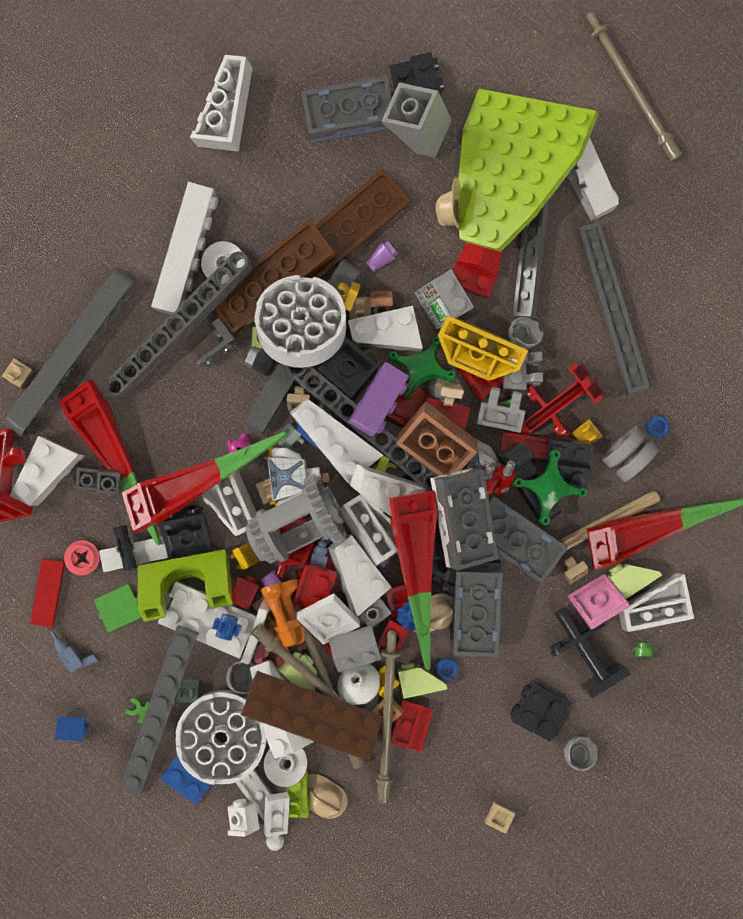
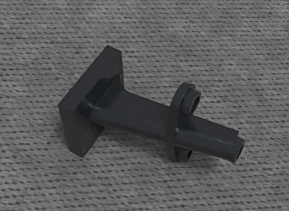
M566 607L554 613L570 640L564 644L562 641L555 643L550 647L552 650L550 653L555 657L575 646L593 675L591 679L580 685L584 693L593 699L631 675L627 667L618 662L606 669L586 639L606 625L605 623L598 625L592 630L589 627L582 632Z

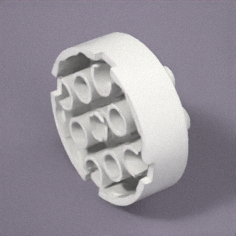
M300 275L289 276L270 285L258 299L254 316L258 339L264 351L277 362L291 367H310L328 360L341 347L346 334L345 306L337 290L326 281L316 277L311 279L300 278Z
M232 690L212 691L195 700L181 716L176 728V751L181 764L196 779L212 785L235 783L249 775L260 762L267 739L263 723L240 715L247 698L246 695L234 693ZM216 733H226L227 741L224 743L219 742L216 739Z

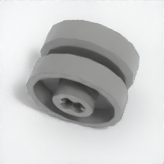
M635 426L620 437L602 457V461L609 468L619 465L616 475L623 482L628 481L641 471L659 451V447L652 440L642 443L645 433L638 426Z

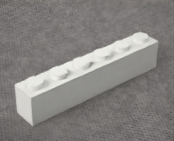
M191 182L187 184L151 305L156 311L172 315L186 301L188 292L192 291L194 285L193 273L198 270L200 264L198 256L200 250L203 251L205 248L206 238L204 236L206 230H209L212 224V217H210L212 209L215 210L218 203V197H216L213 188Z

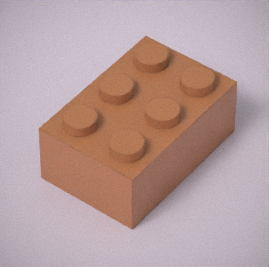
M427 402L420 407L398 433L396 441L398 446L439 476L460 471L477 453L478 440Z

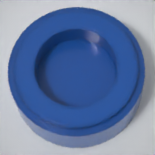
M662 416L652 417L646 423V431L653 438L663 437L669 431V422Z
M443 657L438 660L436 664L438 676L443 680L453 679L458 673V666L455 660L450 657Z

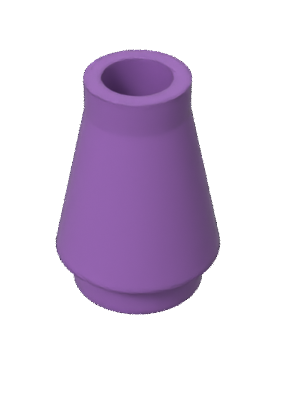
M386 241L384 244L381 243L366 263L375 272L377 269L395 260L394 257L398 253Z

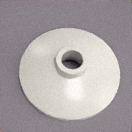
M226 241L210 245L205 250L201 260L205 276L208 278L232 253L241 252V250L233 243ZM240 259L237 262V268L244 266L245 259ZM227 274V275H224V276L222 277V280H221V283H222V284H225V283L228 282V280H229V275H228V274Z
M370 664L345 670L341 673L338 680L339 695L348 704H366L379 691L380 675ZM360 678L359 682L354 684V681Z
M301 748L294 753L274 759L272 751L269 749L264 759L266 776L272 783L281 787L297 784L307 770L306 753ZM287 760H290L291 766L290 768L286 769L285 762Z

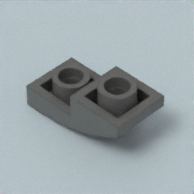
M78 466L76 489L119 495L121 473L100 468Z

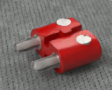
M508 461L506 466L496 467L495 472H493L495 468L493 464H488L486 468L482 469L484 471L488 497L491 496L493 491L495 496L507 493L516 474L514 471V461Z

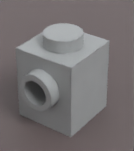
M380 597L356 617L360 620V624L363 627L365 625H372L373 628L389 616L391 611Z

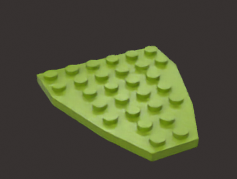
M478 89L462 134L459 168L460 198L458 199L460 239L466 243L501 252L537 216L581 159L597 120V111Z

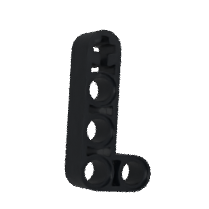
M515 442L497 454L503 466H506L508 461L515 462L514 471L516 474L514 478L531 480L540 476L530 461L533 459V455L523 442ZM517 487L539 521L541 504L538 497L532 490L526 487ZM557 502L550 510V521L562 513Z

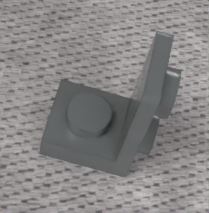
M219 318L212 322L215 327L213 333L219 341L223 339L224 341L196 361L201 367L211 366L217 361L216 357L222 353H229L234 349V344L237 343Z

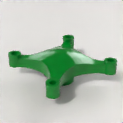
M434 337L432 345L421 353L406 357L399 356L397 352L389 354L391 363L399 364L409 372V383L403 393L404 397H412V393L418 385L431 379H444L450 383L456 381L455 372L445 371L435 360L436 353L442 346L439 337Z
M558 450L550 451L549 464L540 476L531 480L514 478L512 481L514 486L526 487L536 494L541 504L539 522L543 525L550 523V510L558 500L567 495H577L579 497L587 495L586 489L573 488L561 477L557 465L558 458L561 456Z

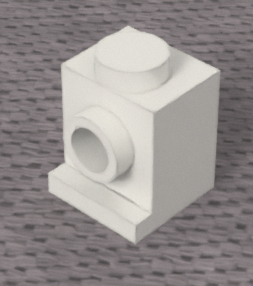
M246 799L233 801V805L228 807L231 829L228 831V836L245 837L259 830L256 802H247Z

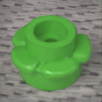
M637 643V647L633 648L636 658H653V651H656L655 648H651L650 643Z

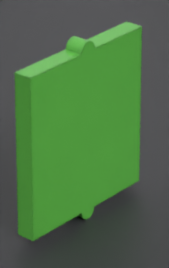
M130 584L94 600L100 613L99 618L103 620L108 633L141 618L138 610V598L135 597Z

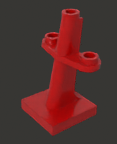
M580 360L568 368L578 381L549 403L534 385L529 387V390L526 392L533 402L538 401L542 408L523 421L521 430L525 435L530 434L548 419L552 418L556 424L553 426L556 433L560 437L563 435L567 436L570 432L556 413L585 392L588 393L595 404L604 398L606 394Z
M8 428L1 429L0 522L31 516L33 507L10 496L12 489V467L25 462L26 455L23 449L13 447L15 432Z

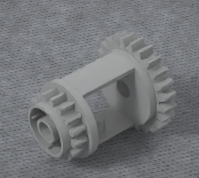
M313 474L303 479L305 487L302 489V494L268 511L261 509L257 511L256 517L248 520L249 526L246 527V534L252 549L261 561L266 560L269 564L277 560L284 562L288 560L289 553L322 537L326 540L330 539L336 545L346 541L347 534L342 525L344 522L342 511L331 490L328 487L325 488L317 475ZM310 513L312 520L281 535L279 528Z

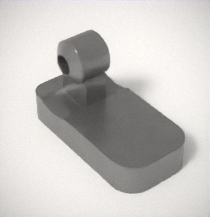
M255 346L247 351L244 358L246 367L266 376L270 374L275 360L264 350Z

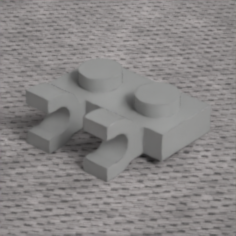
M542 352L528 353L519 371L503 376V391L525 392L527 389L526 385L540 386V382H543V373L526 374V365L539 366L542 361Z
M492 387L489 402L482 401L477 424L521 433L525 410L519 409L522 393L513 391L511 405L508 407L497 404L500 388Z

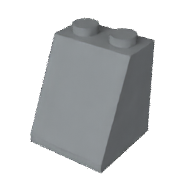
M404 83L398 84L382 119V123L416 154L433 158L436 157L452 121L437 90Z

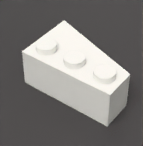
M413 306L348 320L352 340L357 342L360 347L422 352L423 348Z
M38 436L10 496L29 506H38L85 455L48 438Z
M357 464L350 482V486L390 516L389 498L426 490L417 482Z
M238 470L201 495L207 505L214 509L218 514L217 516L235 536L246 533V527L249 526L248 520L256 517L257 512Z
M362 494L341 507L345 523L375 566L397 553L390 522L391 519L383 513L384 511Z
M347 534L346 541L338 545L333 543L328 547L335 570L338 572L337 574L341 581L348 607L356 616H359L386 593L391 586L353 536Z
M676 573L628 601L630 607L619 613L621 627L627 632L694 619L685 574Z

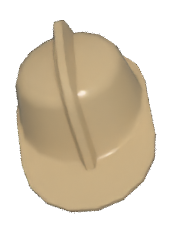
M458 177L453 181L452 191L441 195L437 200L436 214L440 225L456 226L460 230L458 215L460 182Z
M443 593L431 596L430 632L445 629L451 624L454 618V600L451 596Z
M309 774V810L327 819L340 816L348 804L345 791L324 776Z

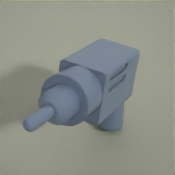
M324 537L318 541V545H315L310 562L311 565H318L323 568L326 567L328 555H326L328 548L326 547L327 543Z
M53 631L50 632L55 639L54 644L56 645L55 649L58 652V656L70 673L100 661L96 654L83 658L74 645L70 646L66 640L63 641Z

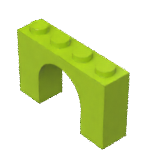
M226 550L139 565L138 610L143 621L166 618V594L175 582L184 578L194 577L205 581L206 598L210 609L233 605L230 563Z

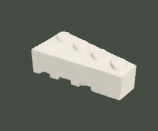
M224 56L214 80V87L206 98L207 103L203 113H200L197 127L190 136L197 147L239 151L252 74V66L246 57Z
M589 137L581 159L567 175V178L592 222L613 211L619 204V198L611 187Z
M309 399L303 401L290 412L348 484L351 482L357 464L370 467L383 456Z

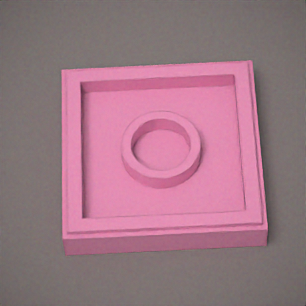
M606 574L601 575L568 595L570 602L591 630L630 607L627 600Z

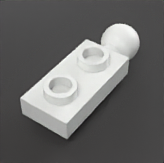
M288 792L265 795L264 834L267 837V847L273 851L282 848L284 844L282 835L288 833L290 799Z

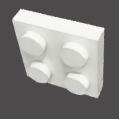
M335 594L297 612V620L323 645L328 643L331 637L348 633L360 627V620Z

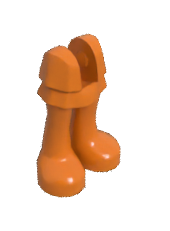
M297 579L276 583L261 589L262 595L277 622V627L274 629L278 632V637L285 647L300 644L305 640L304 627L297 620V613L291 601V593L298 588Z

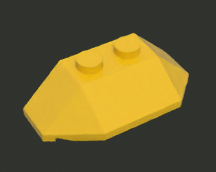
M449 315L446 316L438 334L450 365L488 381L519 371L529 351L499 335Z

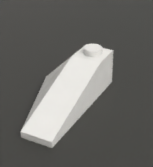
M271 660L250 667L252 680L256 671H260L287 681ZM263 724L265 736L274 759L294 753L313 743V741Z

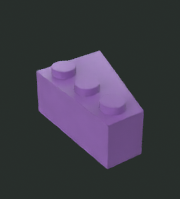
M387 362L375 372L370 386L368 385L365 395L358 403L348 422L370 437L376 432L381 433L386 425L384 418L387 413L391 415L397 406L395 399L398 394L402 396L408 386L405 382L409 376Z

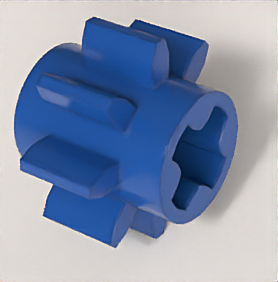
M405 603L404 607L398 609L397 621L402 625V629L416 630L410 603Z
M222 613L221 618L216 617L212 629L217 630L215 636L229 641L232 640L233 636H239L242 625L237 624L238 618Z

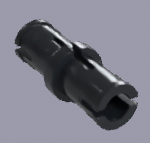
M127 525L113 528L118 546L116 550L120 554L123 571L138 568L133 552L134 544H131Z

